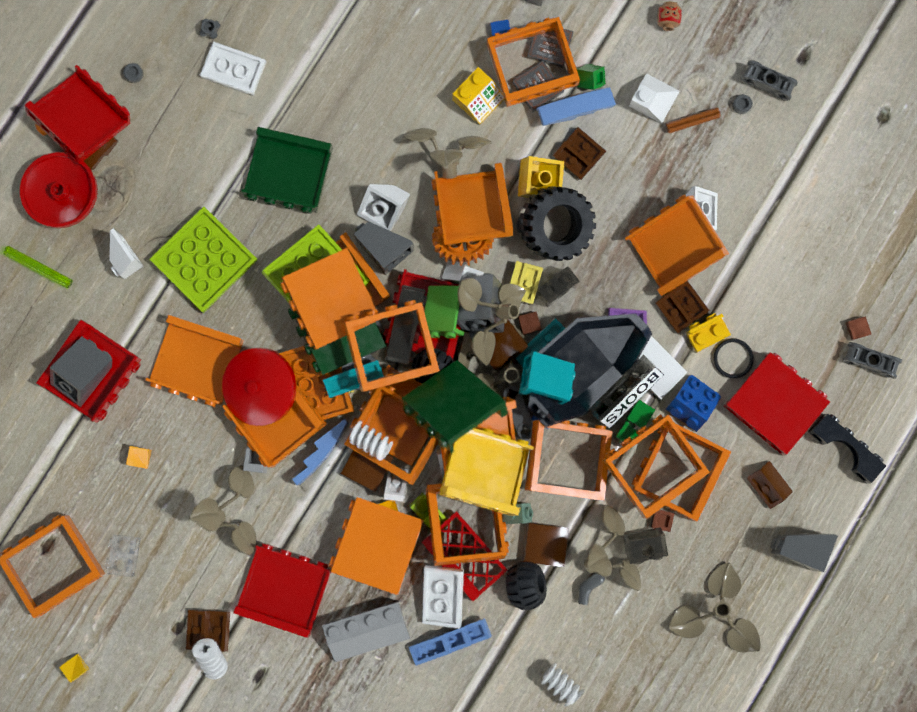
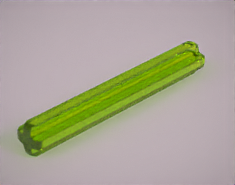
M6 246L3 251L5 256L65 288H70L73 283L72 279L10 246Z

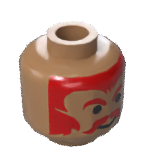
M664 2L658 8L657 24L663 27L665 31H673L674 28L681 25L682 8L676 2Z

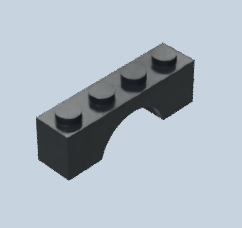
M832 414L822 415L808 432L822 445L833 441L846 445L853 455L851 471L866 484L872 483L886 468L883 458L876 453L870 452L868 450L869 446L862 440L858 441L849 428L842 427L836 416Z

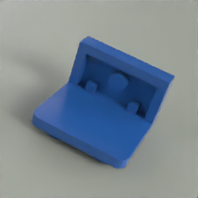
M690 375L665 410L697 432L707 422L721 396L698 378Z

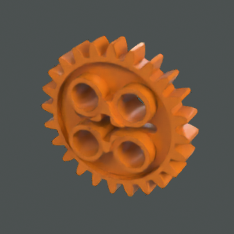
M437 222V227H434V233H432V243L435 247V252H439L440 258L445 256V262L451 259L452 265L458 261L460 266H462L463 262L470 266V261L473 260L474 263H477V258L483 260L484 254L489 255V249L493 248L492 243L494 239L466 242L467 251H464L463 243L444 245V240L439 238L438 226H441V222Z

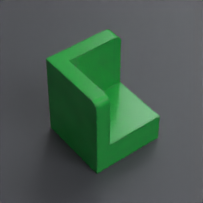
M585 64L577 68L580 78L578 88L596 90L606 85L605 66Z
M639 399L625 420L642 428L648 423L655 409Z
M626 421L616 433L614 439L620 443L628 437L633 439L637 436V430Z

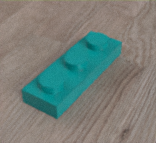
M554 318L527 344L528 347L515 360L523 367L526 355L533 351L539 352L559 335L565 327Z
M378 360L363 365L367 381L384 377ZM355 368L323 380L329 399L360 388Z

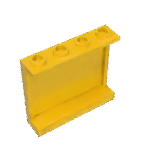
M474 428L452 444L454 453L450 452L439 495L509 516H518L520 508L516 507L522 478L529 450H534L535 447L528 445L529 442L525 440H511L509 435H495L490 429L482 428V430Z

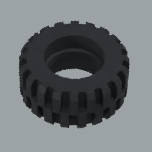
M551 186L547 189L542 188L538 190V194H532L529 197L531 200L529 203L525 202L523 206L525 212L520 213L523 223L519 224V229L523 230L521 237L524 241H527L526 246L533 250L535 254L555 261L571 260L573 255L579 256L582 254V248L587 249L589 247L588 241L589 239L593 240L595 235L592 234V230L596 229V223H593L596 215L595 212L590 210L593 206L590 202L585 201L586 197L583 194L578 193L574 189ZM558 205L564 206L571 216L570 230L563 239L551 241L544 231L545 217L553 207Z

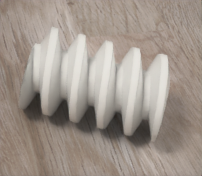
M359 421L350 433V443L357 445L359 449L363 448V451L366 453L370 452V455L376 456L379 461L383 460L391 450L393 441L387 443L388 436L381 439V432L375 436L376 429L374 428L368 432L369 425L367 424L361 428L363 422Z
M206 638L198 641L192 648L194 657L206 677L213 680L219 679L227 671L228 663L214 640Z
M554 663L544 673L541 684L543 685L548 682L547 690L554 688V696L560 693L559 701L566 699L564 706L567 707L570 704H574L585 690L579 691L580 686L578 684L573 686L574 680H567V673L561 675V668L555 670L557 664Z

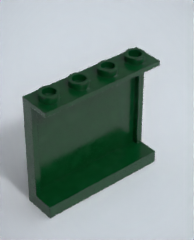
M257 127V141L245 188L241 190L242 194L246 196L247 200L256 201L260 199L264 200V203L274 206L277 203L286 209L293 210V208H299L303 213H317L333 150L332 144Z
M291 307L287 309L291 319L296 320L298 326L295 328L299 337H303L306 342L304 348L307 355H311L314 360L312 366L316 373L319 372L320 375H324L353 362L347 336L318 349H314L313 346L309 347L305 338L308 334L305 328L301 329L297 319L300 317L297 311L293 312ZM375 322L354 332L361 357L386 347Z
M458 360L402 397L404 405L402 408L408 417L412 416L419 427H424L431 438H436L439 445L451 453H454L452 444L493 414L497 413L502 418L508 414L505 400Z

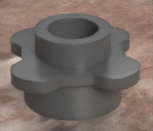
M204 19L199 31L202 37L209 36L212 39L217 38V30L220 28V23L211 19Z

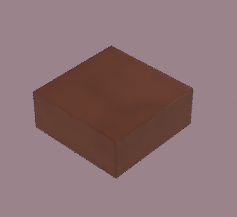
M537 311L518 316L523 335L542 330Z
M866 316L846 322L851 340L872 334Z
M658 510L653 514L650 528L671 532L675 513Z

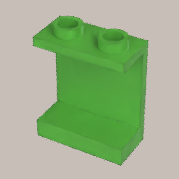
M459 286L428 287L424 313L431 338L444 336L455 339L456 336H464V332L456 328L460 305L458 300Z

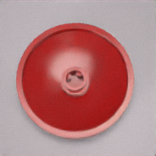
M55 152L39 157L26 169L20 183V199L25 211L35 221L50 228H67L78 224L89 215L97 200L98 187L93 171L84 161L78 164L68 153Z
M251 348L237 354L225 369L222 380V392L226 405L235 417L249 425L264 426L279 421L289 412L296 397V378L292 367L282 355L271 349Z

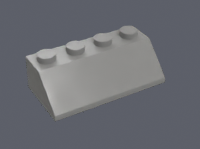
M399 601L335 620L322 626L335 662L410 639Z

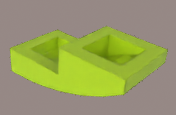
M422 492L409 507L430 528L427 497ZM438 509L439 522L442 525L447 518Z

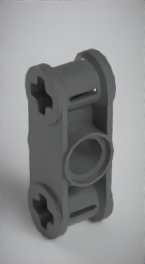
M748 61L747 70L741 76L743 82L771 93L782 100H791L793 88L798 84L796 79L763 66L757 61ZM766 77L772 79L773 84H769L766 81Z
M848 343L849 349L846 357L843 358L845 363L865 368L888 378H897L896 372L899 364L902 363V359L869 349L858 343ZM869 356L875 357V365L870 364Z
M509 386L505 389L503 397H507L509 391L517 394L515 396L516 408L512 409L516 434L521 440L531 439L533 427L529 410L522 394L519 393L520 390L515 386ZM524 426L526 429H530L527 437L525 434H521Z

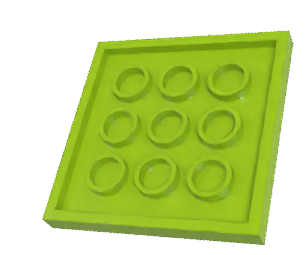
M205 207L201 208L149 259L203 313L258 261Z
M318 224L263 269L261 273L288 302L291 298L288 293L285 294L280 285L283 282L282 277L337 253L342 249ZM357 267V270L363 280V283L366 286L370 282V280Z

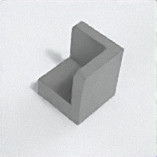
M247 447L243 470L267 474V466H263L258 459L260 456L256 451H252Z

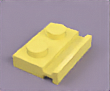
M516 261L510 284L524 288L526 293L521 302L533 305L543 268Z

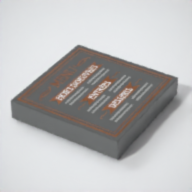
M563 28L570 47L574 31ZM552 30L533 36L527 58L540 62L544 61L547 64L563 68L565 61L555 31Z
M542 61L512 80V83L517 91L555 80L556 78L545 62ZM564 90L526 101V104L532 112H535L538 107L549 103L564 93Z

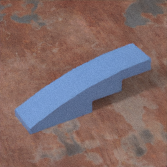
M609 87L538 107L537 111L542 126L575 120L579 116L594 114L598 110L613 108L616 103Z
M345 419L314 442L318 450L303 461L307 468L292 479L296 485L302 484L328 458L348 425Z
M484 618L464 625L460 629L456 628L409 647L415 666L489 639L492 635Z

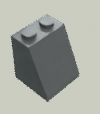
M369 221L366 224L361 223L355 229L354 236L356 241L385 274H388L415 251L411 240Z
M485 273L481 276H475L474 279L480 283L482 288V296L479 301L500 304L498 291L502 284L494 274ZM477 304L476 310L469 312L460 305L457 324L465 332L471 334L475 330L484 332L486 327L501 319L496 316V308ZM504 323L490 329L488 332H504Z
M82 336L50 367V383L81 407L112 368V357L106 351L98 349L92 340H87Z
M777 535V538L774 537L771 542V553L810 570L824 573L838 535Z

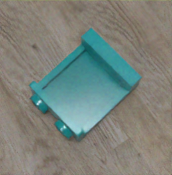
M531 352L524 358L519 393L527 395L533 392L557 399L558 404L561 405L570 401L573 395L572 383L576 374L574 371L575 364L538 352Z

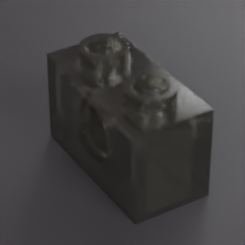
M567 266L538 288L536 293L546 306L549 307L577 286L580 281Z
M661 527L623 535L626 557L630 564H642L644 561L660 560L668 556L666 538ZM645 545H650L648 549L642 550Z

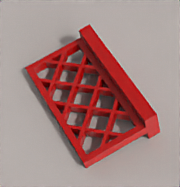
M457 511L440 525L441 532H447V544H442V546H446V552L443 550L444 557H449L448 546L460 547L459 556H462V547L474 548L473 554H476V548L485 549L487 553H492ZM455 517L462 523L461 531H450V522ZM448 524V529L442 530ZM464 526L469 532L463 531ZM449 533H461L460 545L449 544ZM430 534L422 541V544L433 555ZM463 534L473 535L474 546L462 545ZM476 540L481 546H476ZM499 559L494 561H478L479 563H487L486 575L474 574L475 562H473L472 574H463V591L473 602L508 571ZM459 563V567L456 564L441 565L446 568L461 569V563ZM489 563L498 564L502 571L497 575H488ZM467 576H472V582L468 579ZM474 576L486 577L485 586L480 590L474 585ZM488 577H494L488 582Z

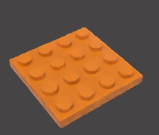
M304 346L279 353L292 367L298 387L324 420L354 412L349 392L329 399L323 382L324 379L343 373L342 367L320 375L319 372H315L312 366L314 360L311 355H307Z

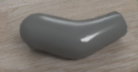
M594 573L580 584L578 604L588 605L592 590L604 583V576Z

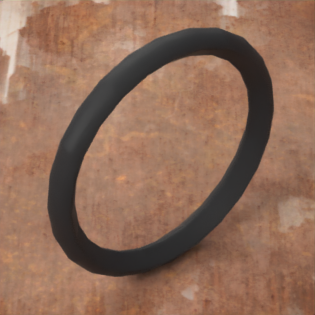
M731 338L722 341L717 346L713 361L716 369L725 377L740 378L751 370L754 356L747 343L740 339ZM731 342L743 345L750 356V362L746 370L736 375L723 371L717 360L721 347Z

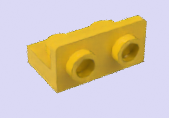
M714 313L705 318L706 322L700 324L698 321L689 326L690 330L686 332V335L696 353L731 335L722 319L724 317L723 314L717 316Z

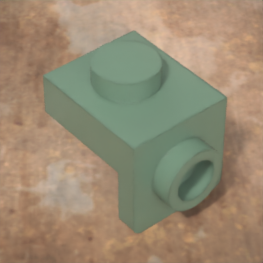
M530 503L516 504V507L520 508L518 516L502 514V522L506 524L532 523L533 510Z

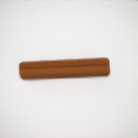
M716 107L668 122L666 129L668 133H673L718 119L721 113L719 108Z

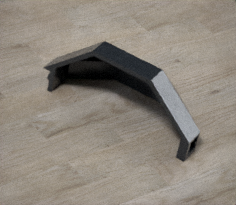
M636 313L577 318L538 352L575 364L574 371L576 374L572 383V398L561 405L558 404L557 399L531 392L528 408L545 427L590 412L628 378L652 336L649 326Z

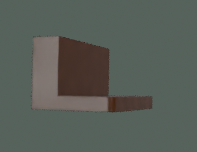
M770 461L747 477V480L769 509L784 502L793 492Z

